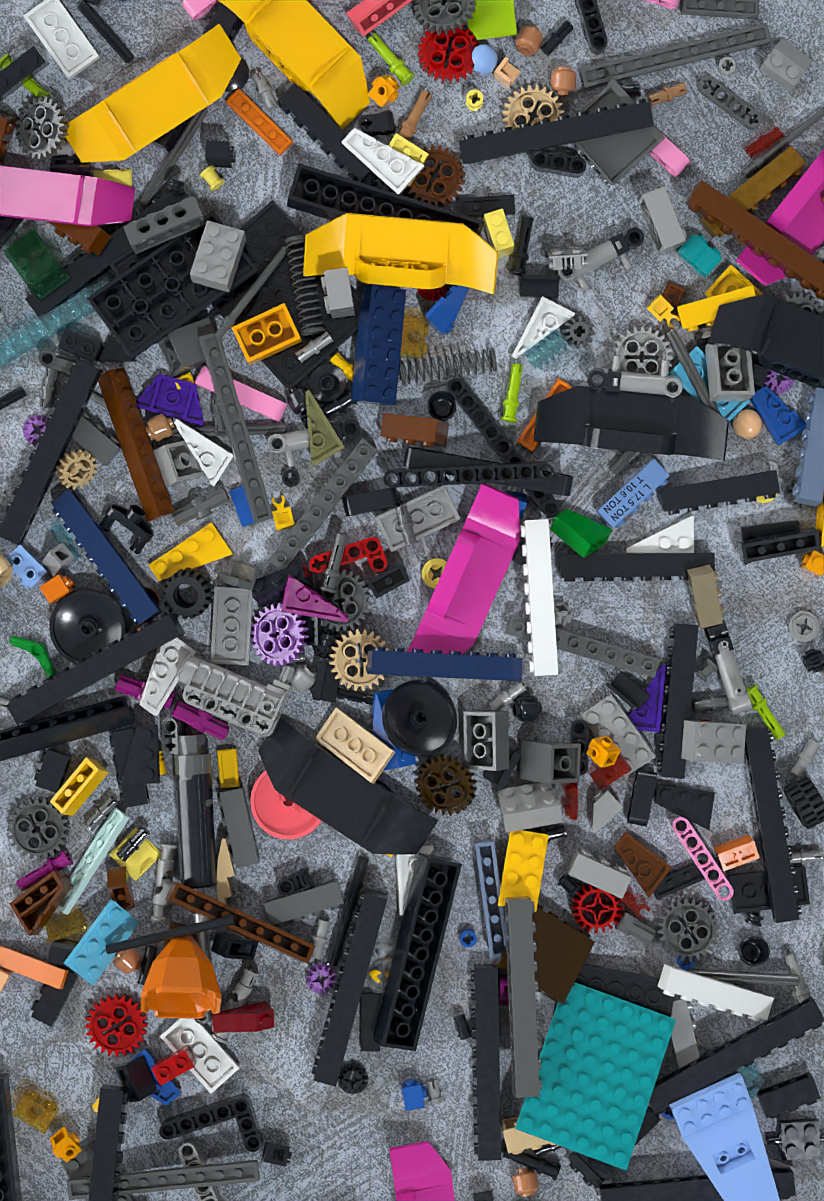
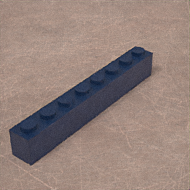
M68 489L51 502L54 507L52 511L58 518L64 520L63 526L65 529L75 535L74 541L76 544L86 550L87 554L85 556L92 564L95 563L98 569L96 571L103 579L106 578L109 584L107 586L114 594L117 593L121 598L119 602L123 608L130 610L132 613L130 617L134 623L143 625L162 613L161 609L75 492Z
M374 647V651H368L367 674L522 681V658H516V654H505V657H498V653H486V656H479V652H468V655H461V651H449V654H442V650H431V653H423V649H412V652H405V648H393L392 652L386 651L385 647Z

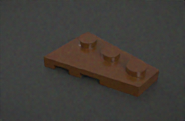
M626 832L614 846L649 898L672 867Z

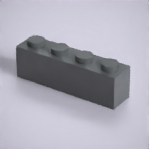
M53 405V407L47 412V414H46L47 417H48L50 414H51V415L53 414V412H54V410H55L54 405ZM84 412L72 438L103 465L108 466L121 450L118 446L119 441L112 435L108 438L104 434L105 429L98 423L93 425L89 421L91 417Z
M244 786L221 791L217 800L219 808L223 807L224 815L221 817L223 826H227L228 829L226 840L227 844L232 847L233 852L230 853L232 864H236V868L259 863L260 856Z
M335 879L289 896H279L266 900L264 907L270 925L280 927L287 924L286 921L294 919V921L302 920L305 918L304 915L312 913V916L322 914L323 910L327 908L331 910L339 909L345 900L339 880Z

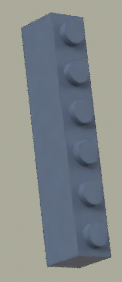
M818 387L812 393H809L807 399L809 410L806 411L804 422L807 423L806 429L803 430L801 440L804 442L798 458L801 459L800 466L797 467L795 474L798 480L793 488L794 502L816 507L822 503L824 493V389Z
M494 839L478 840L474 842L490 959L500 958L506 947L503 906H498L500 880Z

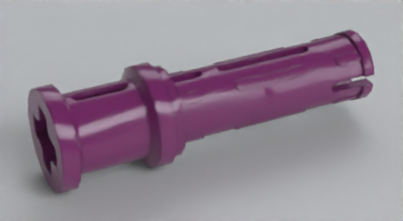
M64 849L61 851V854L53 859H47L46 864L17 880V886L19 889L21 888V891H24L42 880L52 871L60 870L67 865L71 866L73 860L70 854Z

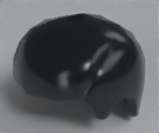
M437 391L428 399V412L432 418L446 422L453 418L456 413V401L449 392Z
M748 937L739 944L738 954L740 960L746 965L759 966L764 964L769 958L770 949L768 943L761 937Z

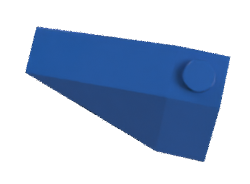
M453 285L446 294L447 297H441L425 315V321L441 336L444 333L448 335L455 327L453 323L459 314L470 287Z
M393 689L374 693L372 716L374 718L371 733L396 751L383 771L417 764L415 756L406 754L394 746L387 737L383 727V705Z

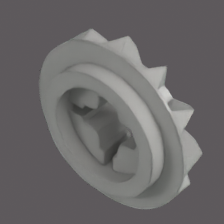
M798 612L789 621L788 630L797 641L808 642L817 636L819 621L810 612ZM805 621L806 626L811 628V630H804L801 634V628L796 624H803Z

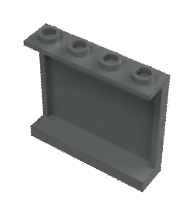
M613 78L608 83V86L579 112L588 111V114L596 113L597 108L607 107L610 110L615 109L616 104L627 103V106L635 103ZM656 126L575 142L576 146L574 148L581 156L583 154L586 155L589 159L587 163L593 170H599L601 173L599 177L606 185L610 183L613 186L658 146L665 137Z

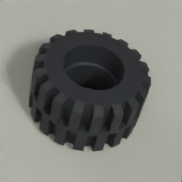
M185 568L184 570H178L166 581V585L162 590L164 591L162 599H166L164 605L165 607H170L168 610L170 613L174 611L176 617L181 615L182 619H187L188 617L193 619L196 616H200L213 601L214 592L212 589L214 586L209 583L211 580L209 577H204L206 573L203 571L199 573L196 568L193 570ZM181 584H189L195 588L198 594L196 602H186L181 598L179 594V586Z
M804 776L784 787V792L790 806L805 828L809 830L824 822V800L809 778Z

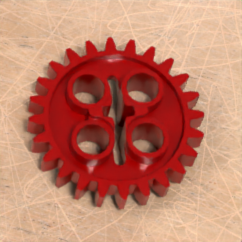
M463 25L462 30L455 28V33L449 30L448 35H445L444 31L440 35L437 34L436 30L432 34L426 31V38L421 37L422 44L418 45V50H420L418 52V57L420 58L419 65H423L422 71L428 70V77L434 75V81L441 78V83L443 84L445 79H448L449 84H451L452 79H455L459 83V77L466 80V73L472 75V68L474 69L475 66L472 60V52L479 42L474 41V35L469 36V29L463 31ZM450 38H453L448 67L444 68ZM439 40H443V41H445L446 43H445V44H438L437 42H438ZM457 44H462V45H464V47H463V48H458V47H456V45H457ZM440 58L442 61L435 62L433 59ZM459 62L460 65L454 66L452 63Z
M116 993L113 999L108 994L107 1001L102 997L100 998V1004L94 1003L95 1009L91 1008L89 1010L92 1016L86 1017V1020L90 1021V1023H87L85 1027L90 1028L86 1035H92L89 1042H96L95 1049L100 1046L102 1047L100 1053L108 1050V1056L115 1052V1056L118 1057L120 1052L126 1056L127 1049L132 1053L134 1051L133 1046L139 1048L140 1043L138 1041L143 1042L145 1039L141 1034L144 1035L148 1032L143 1027H147L149 1024L143 1021L147 1018V1015H142L141 1008H137L140 1003L139 1001L133 1004V997L126 1000V994L119 998L118 993ZM116 1008H122L125 1015L119 1016L116 1013ZM128 1016L132 1017L131 1019L123 1022L120 1025V1027L117 1026L110 1030L108 1033L102 1034L103 1031L111 1028L114 1023L117 1024ZM99 1018H106L108 1025H101ZM131 1024L135 1031L128 1032L125 1026ZM109 1035H116L118 1037V1041L112 1042L109 1039Z

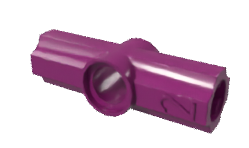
M120 675L115 690L141 701L147 681H138ZM171 692L163 707L171 708L176 693Z
M178 701L172 710V717L189 724L191 728L197 731L208 733L223 741L229 732V725L213 718L209 713L200 709L196 710L183 702Z

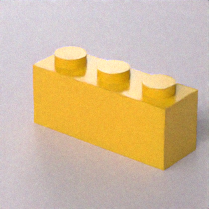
M86 757L50 802L62 814L73 816L109 772L97 760Z

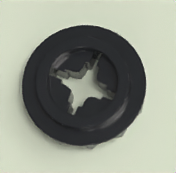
M329 628L321 629V642L326 640L327 635H329V641L335 644V646L332 645L333 647L338 646L335 640L342 641L337 631L330 630ZM312 645L316 655L324 659L332 658L329 654H334L335 652L331 649V646L325 652L324 645Z
M356 1063L343 1066L338 1078L339 1087L345 1093L352 1095L361 1093L368 1083L367 1071L363 1066ZM352 1071H354L355 1078H358L354 1086H352L350 1080H347V1078L351 1077Z

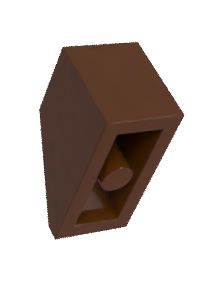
M127 867L107 869V888L112 900L123 909L134 908L135 901Z

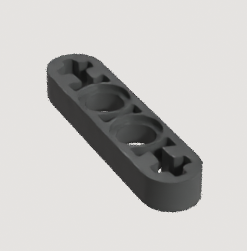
M704 76L700 79L698 91L747 129L754 130L759 127L762 117L757 110L713 77ZM710 82V88L705 90L703 83ZM715 87H717L718 89L715 91L714 95L712 96V95H711V93H712V90H711V89L714 90ZM718 93H725L727 100L720 102L717 99ZM740 104L742 112L739 114L734 113L732 106ZM746 110L749 111L747 113V116H749L750 118H752L753 116L756 117L755 121L757 122V124H750V119L747 116H745L744 119L741 118Z

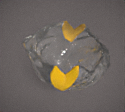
M391 957L377 958L368 968L366 980L370 989L375 993H382L385 990L392 963Z

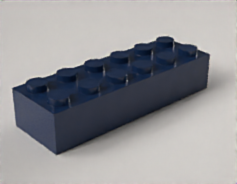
M375 284L362 286L351 401L382 406L396 405L406 300L405 289Z

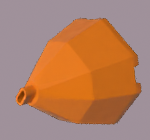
M191 935L171 939L152 963L141 992V1012L147 1013L150 1009L155 1011V1016L159 1018L187 1019L203 1018L205 1012L212 1010L213 1014L220 1013L221 992L211 961Z

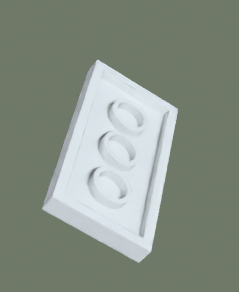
M44 0L23 15L69 80L100 58L59 0Z
M179 1018L160 1035L161 1039L173 1052L187 1045L189 1046L197 1061L195 1067L190 1069V1071L210 1093H213L240 1068L239 1064L212 1037V1034L205 1026L196 1023L194 1019Z

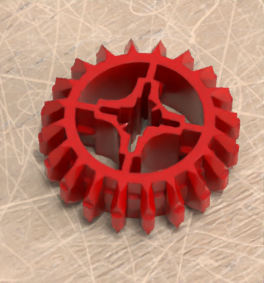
M588 884V889L582 885L583 892L578 891L576 893L579 898L572 897V900L577 902V904H571L572 909H577L572 912V916H578L575 922H581L580 927L582 929L587 925V932H590L592 927H594L595 933H598V928H601L603 933L606 932L605 926L612 929L613 927L610 923H618L615 916L620 918L622 916L617 912V910H623L621 905H617L622 902V899L616 898L617 896L593 887ZM600 892L610 897L612 905L601 902ZM594 893L592 901L582 904L589 894ZM598 901V904L602 907L598 908L596 915L594 908L591 907H594ZM581 910L592 912L593 921L586 919L582 915ZM611 911L606 919L599 921L602 913Z

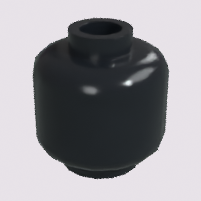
M299 386L292 388L287 397V403L292 411L301 416L307 415L305 392L309 389L306 387L299 388Z
M534 696L518 697L512 705V712L514 717H517L521 722L534 721L538 718L539 713L542 712V705Z

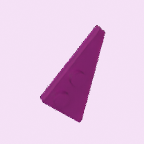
M288 575L281 612L348 623V615L292 575Z

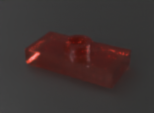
M619 754L614 765L603 768L599 767L591 772L590 776L598 788L602 790L629 773L632 769L623 756Z

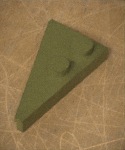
M307 390L305 395L311 465L315 467L345 447L310 390Z

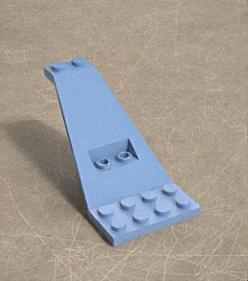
M740 1072L669 1104L682 1138L724 1201H780L753 1105Z

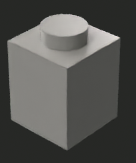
M61 543L50 550L41 563L55 577L68 568L75 556Z

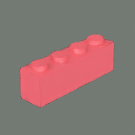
M363 0L348 11L346 15L354 29L364 37L413 0Z

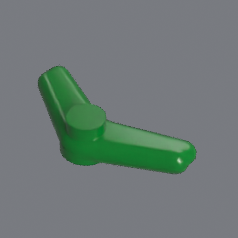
M17 636L10 638L9 643L30 652L33 657L38 659L48 677L55 675V669L48 656L47 646L44 642H37Z

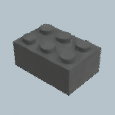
M463 711L464 767L470 766L471 770L490 771L509 769L508 711Z

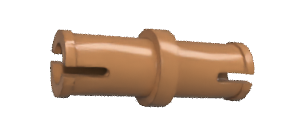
M684 82L671 87L666 86L661 91L647 95V99H650L648 101L651 102L652 107L665 101L670 102L675 97L687 94L688 91L687 89L685 90L687 86Z

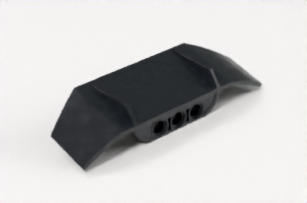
M766 294L719 305L708 344L734 347L758 355L759 363L764 368L812 387L824 389V317Z
M575 386L537 402L533 441L575 444L593 448L661 455H685L725 461L729 420L694 397L679 395L669 397L667 395L629 391L613 392L606 391V388L595 390L587 386Z
M282 717L279 718L273 734L266 737L258 749L267 774L277 792L372 854H417L439 821L437 818L412 807L396 797L393 791L379 779L375 783L369 782L326 747L318 746L307 739Z

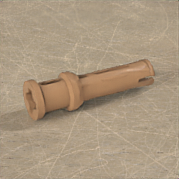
M421 90L407 120L401 123L398 135L408 141L417 132L416 126L432 98V94L429 93L427 95L428 92L425 90Z

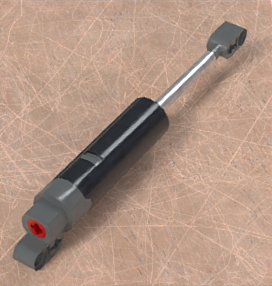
M170 717L162 722V746L167 754H174L180 883L205 894L206 887H212L217 884L211 753L206 752L205 734H186L185 722ZM172 722L175 723V729L172 728ZM194 913L195 923L206 921V918ZM207 931L196 933V942L208 957ZM212 1010L206 1012L207 1017L194 1019L195 1022L205 1024L211 1021Z

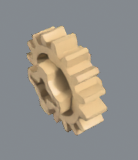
M78 449L77 453L71 450V455L65 453L66 458L64 460L60 459L61 465L56 466L59 470L56 473L59 477L58 480L66 488L71 487L73 490L77 486L82 489L84 483L89 485L88 480H94L93 473L98 472L95 468L98 464L94 456L87 450L83 452L81 449Z

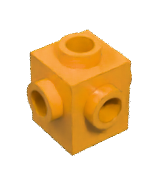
M391 75L378 76L373 81V88L367 95L380 107H385L398 98V91L401 87L397 84L398 81Z
M602 736L591 740L586 754L594 763L603 768L615 764L621 749L611 738Z
M65 1126L49 1138L55 1156L58 1159L62 1158L66 1163L82 1151L79 1145L81 1142L80 1138L75 1132L71 1134Z

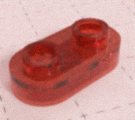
M578 782L569 783L565 787V796L569 797V805L565 804V816H569V820H577Z

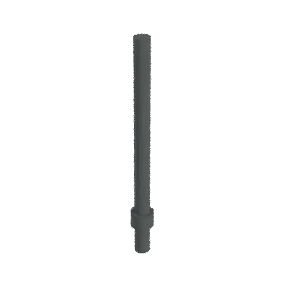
M824 107L761 157H756L752 164L741 172L742 175L747 178L755 170H760L765 166V162L824 116Z
M282 246L231 314L223 319L221 327L214 334L218 340L224 336L228 329L234 326L237 317L287 254L288 250L286 247Z

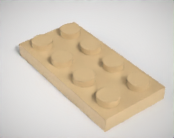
M337 707L315 738L371 783L376 782L396 752Z

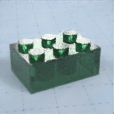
M35 229L3 251L29 290L39 301L70 278Z

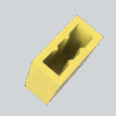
M503 209L484 214L483 226L489 245L499 252L498 258L511 255L514 243Z

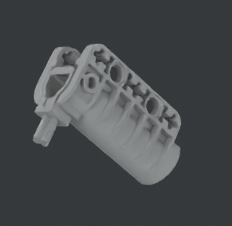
M191 655L186 661L178 681L186 686L183 691V699L191 707L200 709L262 737H269L273 734L291 690L289 683L295 669L284 665L279 679H274L272 685L268 684L266 686ZM191 695L198 696V698L201 699V702L199 703V701L196 699L191 700ZM210 701H215V706L211 709H208V703ZM224 707L223 709L228 711L231 709L237 714L236 718L232 714H226L221 708ZM245 716H251L249 723L244 724L242 722ZM257 721H258L259 724H261V725L267 724V725H268V729H265V728H264V729L262 730V729L260 728V726L256 725Z

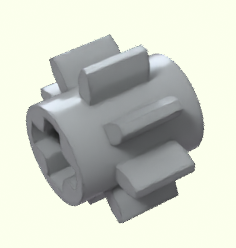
M556 604L554 607L555 626L564 627L566 623H571L572 610H569V607L565 604Z

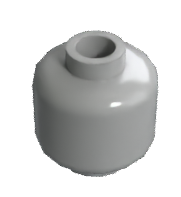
M299 664L295 667L289 685L296 692H306L315 684L317 672L309 664Z

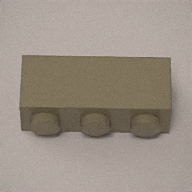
M710 564L687 570L695 617L700 629L722 624V616L725 613L722 604L719 603V599H722L719 587L717 588L716 582H719L717 571H713Z

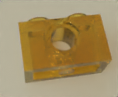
M404 317L400 358L422 359L423 355L427 354V343H424V335L428 336L429 324H426V319ZM417 334L420 340L417 343H412L409 340L410 335Z
M27 1090L12 1115L45 1134L60 1109L57 1108L54 1102L45 1101L40 1098L41 1096L37 1092ZM33 1107H39L41 1114H36L33 1111Z

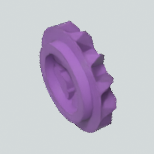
M768 370L765 386L775 394H782L791 389L794 379L781 375V377L787 380L780 381V384H778L777 379L771 376H777L779 373Z
M35 415L29 417L24 423L22 432L29 443L39 445L37 441L40 435L38 433L33 434L35 431L33 424L38 427L43 426L41 432H45L47 417Z
M325 963L314 964L306 974V984L310 990L317 994H326L336 984V973L331 966ZM318 971H320L322 976L327 977L324 980V986H322L320 981H314L318 978Z

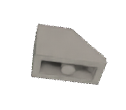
M607 789L604 791L600 790L593 797L595 800L592 802L591 829L595 834L623 809L622 805Z

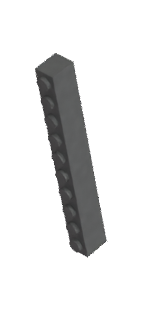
M528 896L506 897L504 902L512 1093L516 1098L540 1096L539 1090H542V1080L539 1078L541 1060L538 1058V1051L541 1045L540 1039H537L540 1023L539 1019H536V1011H539V1002L535 998V992L538 991V982L535 980L534 972H537V962L534 960L536 941L533 940L536 926L535 921H532L535 905L534 901H531V898Z

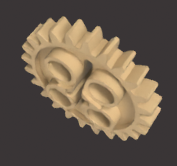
M528 85L527 91L521 87V93L519 94L514 91L515 98L508 97L510 104H504L508 111H502V115L507 117L502 119V123L508 124L505 127H512V130L520 128L515 123L519 118L529 123L530 116L533 115L538 101L541 104L531 126L538 125V121L550 119V122L557 121V117L564 115V111L559 110L562 107V103L556 104L558 96L552 98V90L548 94L545 93L546 87L539 91L538 85H536L535 90H532L531 86ZM527 100L531 101L533 103V106L531 108H525L523 106V102ZM542 108H548L550 109L551 113L545 116L540 112V110Z
M355 629L354 634L348 631V637L341 634L342 641L335 640L338 646H331V649L335 652L334 654H329L333 661L328 663L334 665V668L330 671L337 672L334 678H341L339 682L341 685L347 682V689L353 685L354 691H357L358 686H360L361 691H364L366 685L369 689H372V683L379 685L377 679L384 680V677L382 675L367 674L368 655L364 653V647L367 644H371L372 651H374V647H383L386 642H378L381 637L379 635L373 638V631H370L367 635L366 629H363L361 634L358 629ZM357 643H360V657L364 658V661H361L362 677H360V664L356 662V659L359 658ZM352 646L354 653L352 656L347 657L345 649ZM354 665L356 672L349 676L347 668Z

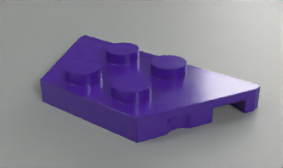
M158 374L153 383L136 400L139 409L204 426L197 384ZM175 383H178L181 389H178Z

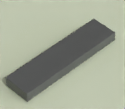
M682 0L681 15L758 20L760 0Z

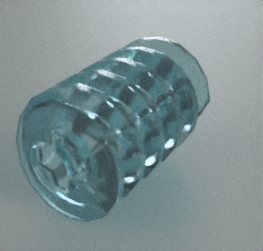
M556 331V336L549 334L550 341L544 338V345L537 343V349L533 347L530 349L531 354L528 352L524 353L526 359L535 370L537 367L543 370L542 363L550 365L549 358L555 361V353L562 356L561 349L566 352L568 351L564 340Z

